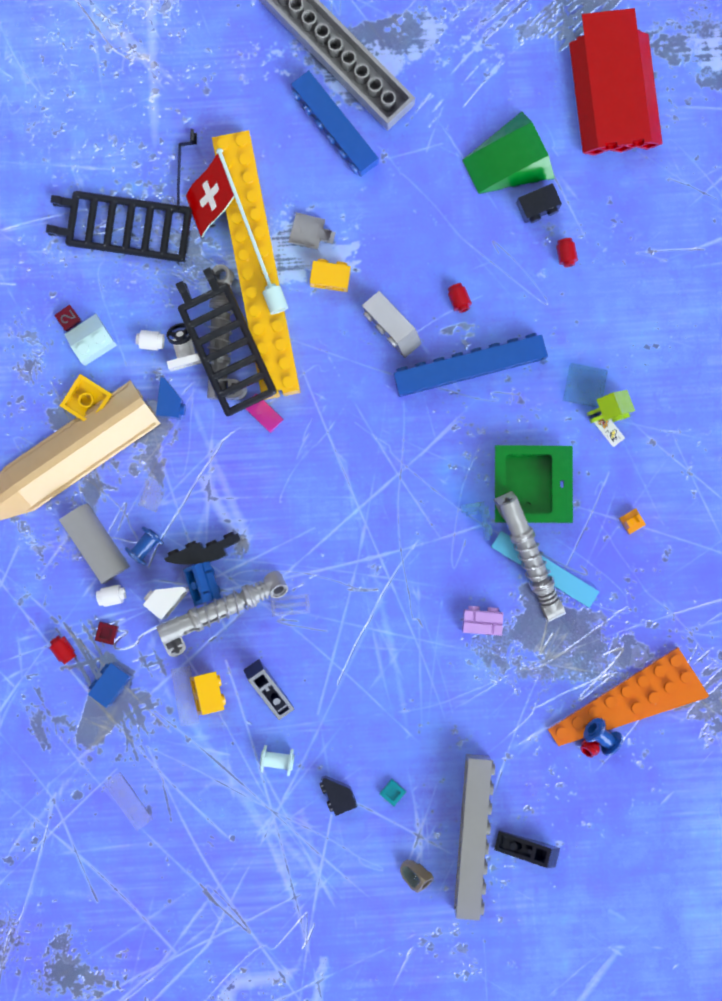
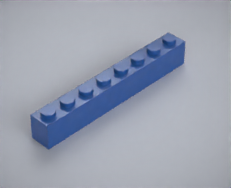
M536 333L526 335V339L518 340V338L507 340V344L500 345V343H494L489 345L487 349L482 350L481 347L474 348L468 354L463 355V352L455 353L449 359L440 357L434 359L433 363H417L414 368L408 369L407 366L396 369L397 372L393 374L398 395L403 397L546 360L548 354L542 334L537 336Z

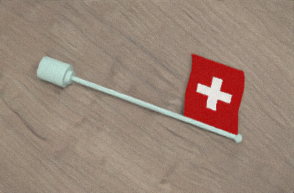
M218 148L216 150L217 155L209 167L192 184L186 194L201 238L204 237L210 225L227 209L235 197L267 282V286L262 292L271 315L281 313L289 308L280 285L276 286L275 283L271 284L222 154L223 149Z

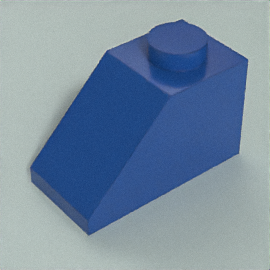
M160 377L156 416L159 418L181 420L182 415H185L186 404H183V400L165 378Z

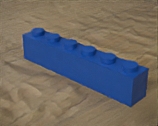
M309 70L291 83V94L294 99L302 102L304 105L302 108L306 114L313 116L317 128L325 131L329 143L336 145L338 154L343 160L345 158L350 163L349 167L354 174L358 173L362 177L379 164L378 156Z

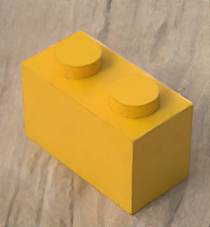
M325 259L313 261L310 287L348 292L351 266H347L348 264L345 262L329 263Z
M216 672L189 677L198 715L225 710V697L221 694L219 687L221 686V679Z

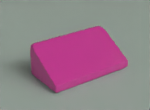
M264 400L246 408L270 433L284 420Z

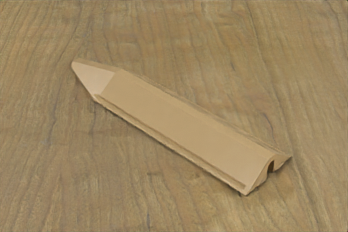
M131 380L111 393L113 395L103 409L96 413L103 402L101 400L85 412L87 414L85 421L76 417L3 468L0 472V520L35 511L160 425V422L154 415L155 413L143 401V396Z

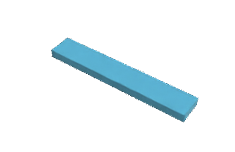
M500 531L491 548L520 566L522 565L523 561L518 559L519 551L514 549L515 544L511 543L510 536ZM542 556L543 561H547L546 569L551 571L548 576L553 577L554 587L590 608L599 591Z

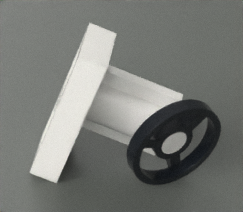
M184 323L172 326L166 334L168 341L174 345L177 359L167 361L168 369L171 372L201 364L198 354L195 353L193 342L190 336L187 335V329L172 332L177 328L185 327Z

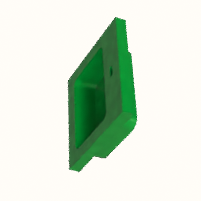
M495 445V498L512 491L517 496L528 523H573V446ZM560 481L563 482V488L560 487ZM495 505V523H506Z

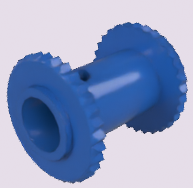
M142 527V530L146 533L132 550L126 547L125 551L138 563L147 565L143 560L157 542L161 545L164 542L152 530Z
M595 718L585 727L584 739L587 742L597 741L601 745V752L604 755H613L620 749L623 736L617 731L610 733L605 729V721L602 718Z

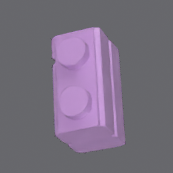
M468 606V610L464 609L463 633L502 636L503 612H499V608L488 607L487 611H480L478 606Z

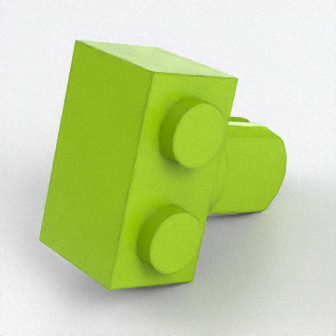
M622 390L596 399L599 408L587 412V416L602 413V415L590 419V424L602 419L604 421L612 420V422L629 418V413L634 412L635 408L628 390Z

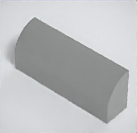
M88 503L74 509L59 519L101 584L107 583L130 567Z

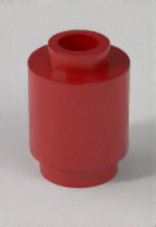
M572 238L558 240L556 249L559 264L564 265L565 268L574 266L575 262L578 261L575 242L572 241Z
M462 283L450 286L448 288V296L454 311L463 313L469 310L472 302L465 286Z
M58 635L50 641L51 646L49 649L57 660L64 665L77 656L74 653L75 649L65 636L61 638Z

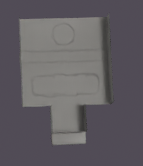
M296 212L288 243L318 250L320 241L333 244L336 232L323 229L325 219Z

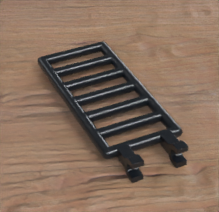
M74 191L72 199L51 195L50 202L53 203V206L69 207L70 214L67 228L47 225L46 233L49 236L66 237L65 244L67 246L176 262L185 261L192 217L191 207L180 206L179 212L177 205L82 191ZM79 199L91 200L85 241L73 239ZM98 201L109 203L103 243L92 242ZM117 204L128 206L122 246L111 245ZM136 207L147 208L141 249L130 247ZM154 210L166 211L160 252L148 250ZM173 212L184 214L178 254L167 253Z
M209 267L203 270L212 290L192 299L186 283L181 281L175 284L184 301L183 304L178 306V311L224 414L231 416L275 395L277 390L229 284L219 285L213 269L211 270ZM223 292L225 293L228 303L196 319H190L186 310ZM233 311L236 318L235 321L200 338L198 337L195 327L225 312ZM240 327L244 338L206 355L203 344ZM248 344L252 355L214 373L210 364L211 361ZM256 362L259 373L226 389H221L218 379ZM262 379L264 380L268 390L232 407L229 406L225 397Z

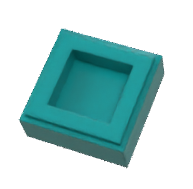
M391 778L379 794L391 805L395 806L406 793V790Z

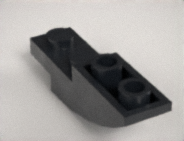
M230 532L224 535V539L219 542L213 540L206 543V548L203 547L201 542L196 543V541H192L186 544V548L181 551L178 549L167 553L168 557L164 559L169 563L186 565L215 561L228 556L225 548L241 542L242 538L239 533L234 534V532Z

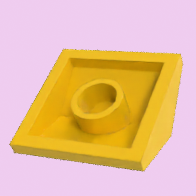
M79 374L61 402L60 407L85 421V416L87 415L85 412L89 408L103 400L96 411L97 413L104 408L113 394Z

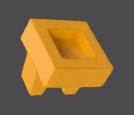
M636 508L618 518L628 535L646 525Z

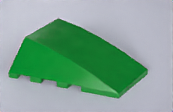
M520 112L462 160L478 194L502 190L507 187H517L527 183H537L547 179H555L549 155L533 122L523 112Z

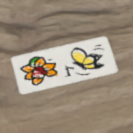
M602 419L595 422V425L613 447L625 439L612 420L604 421Z

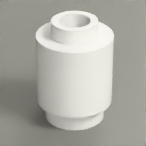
M141 330L140 334L137 333L136 345H139V349L158 351L164 348V334L148 330Z
M118 584L96 591L98 605L107 607L123 603L124 599H126L124 587L121 588Z

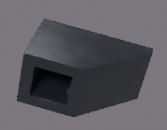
M326 775L322 776V782L319 784L323 794L327 793L329 800L326 802L330 812L334 811L335 816L357 808L358 804L351 786Z

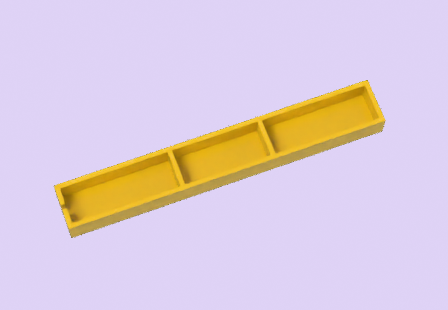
M247 130L212 137L215 156L217 155L216 150L218 148L223 149L222 154L270 282L278 286L280 284L250 132ZM234 197L226 209L248 328L277 390L275 395L265 400L280 397V390H282L284 396L298 394L301 391L285 311L271 315L262 293L267 286V282ZM256 364L257 373H259L260 371H259L258 366H257V364ZM260 380L259 385L262 393L268 389L264 380Z

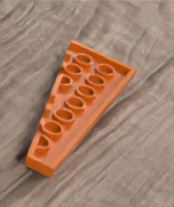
M676 647L548 728V731L556 744L561 746L583 739L585 727L595 718H602L605 721V729L610 730L705 699L709 695L679 647Z

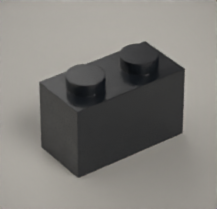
M553 183L519 197L516 202L525 223L529 221L535 223L541 219V216L546 214L548 216L554 215L559 212L558 209L562 205Z

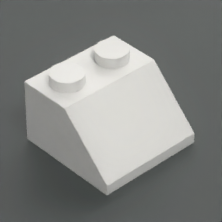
M189 587L151 590L145 596L144 600L146 602L143 605L159 619H167L189 592Z

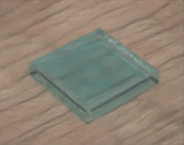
M570 363L563 401L599 408L596 399L604 395L608 370Z

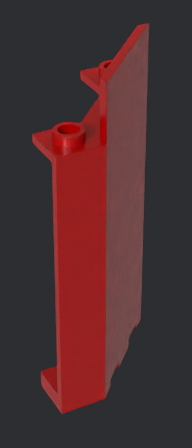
M635 8L582 14L584 35L578 36L576 40L569 43L583 153L595 156L609 150L621 153L636 147L648 150L662 145L649 34L637 28Z

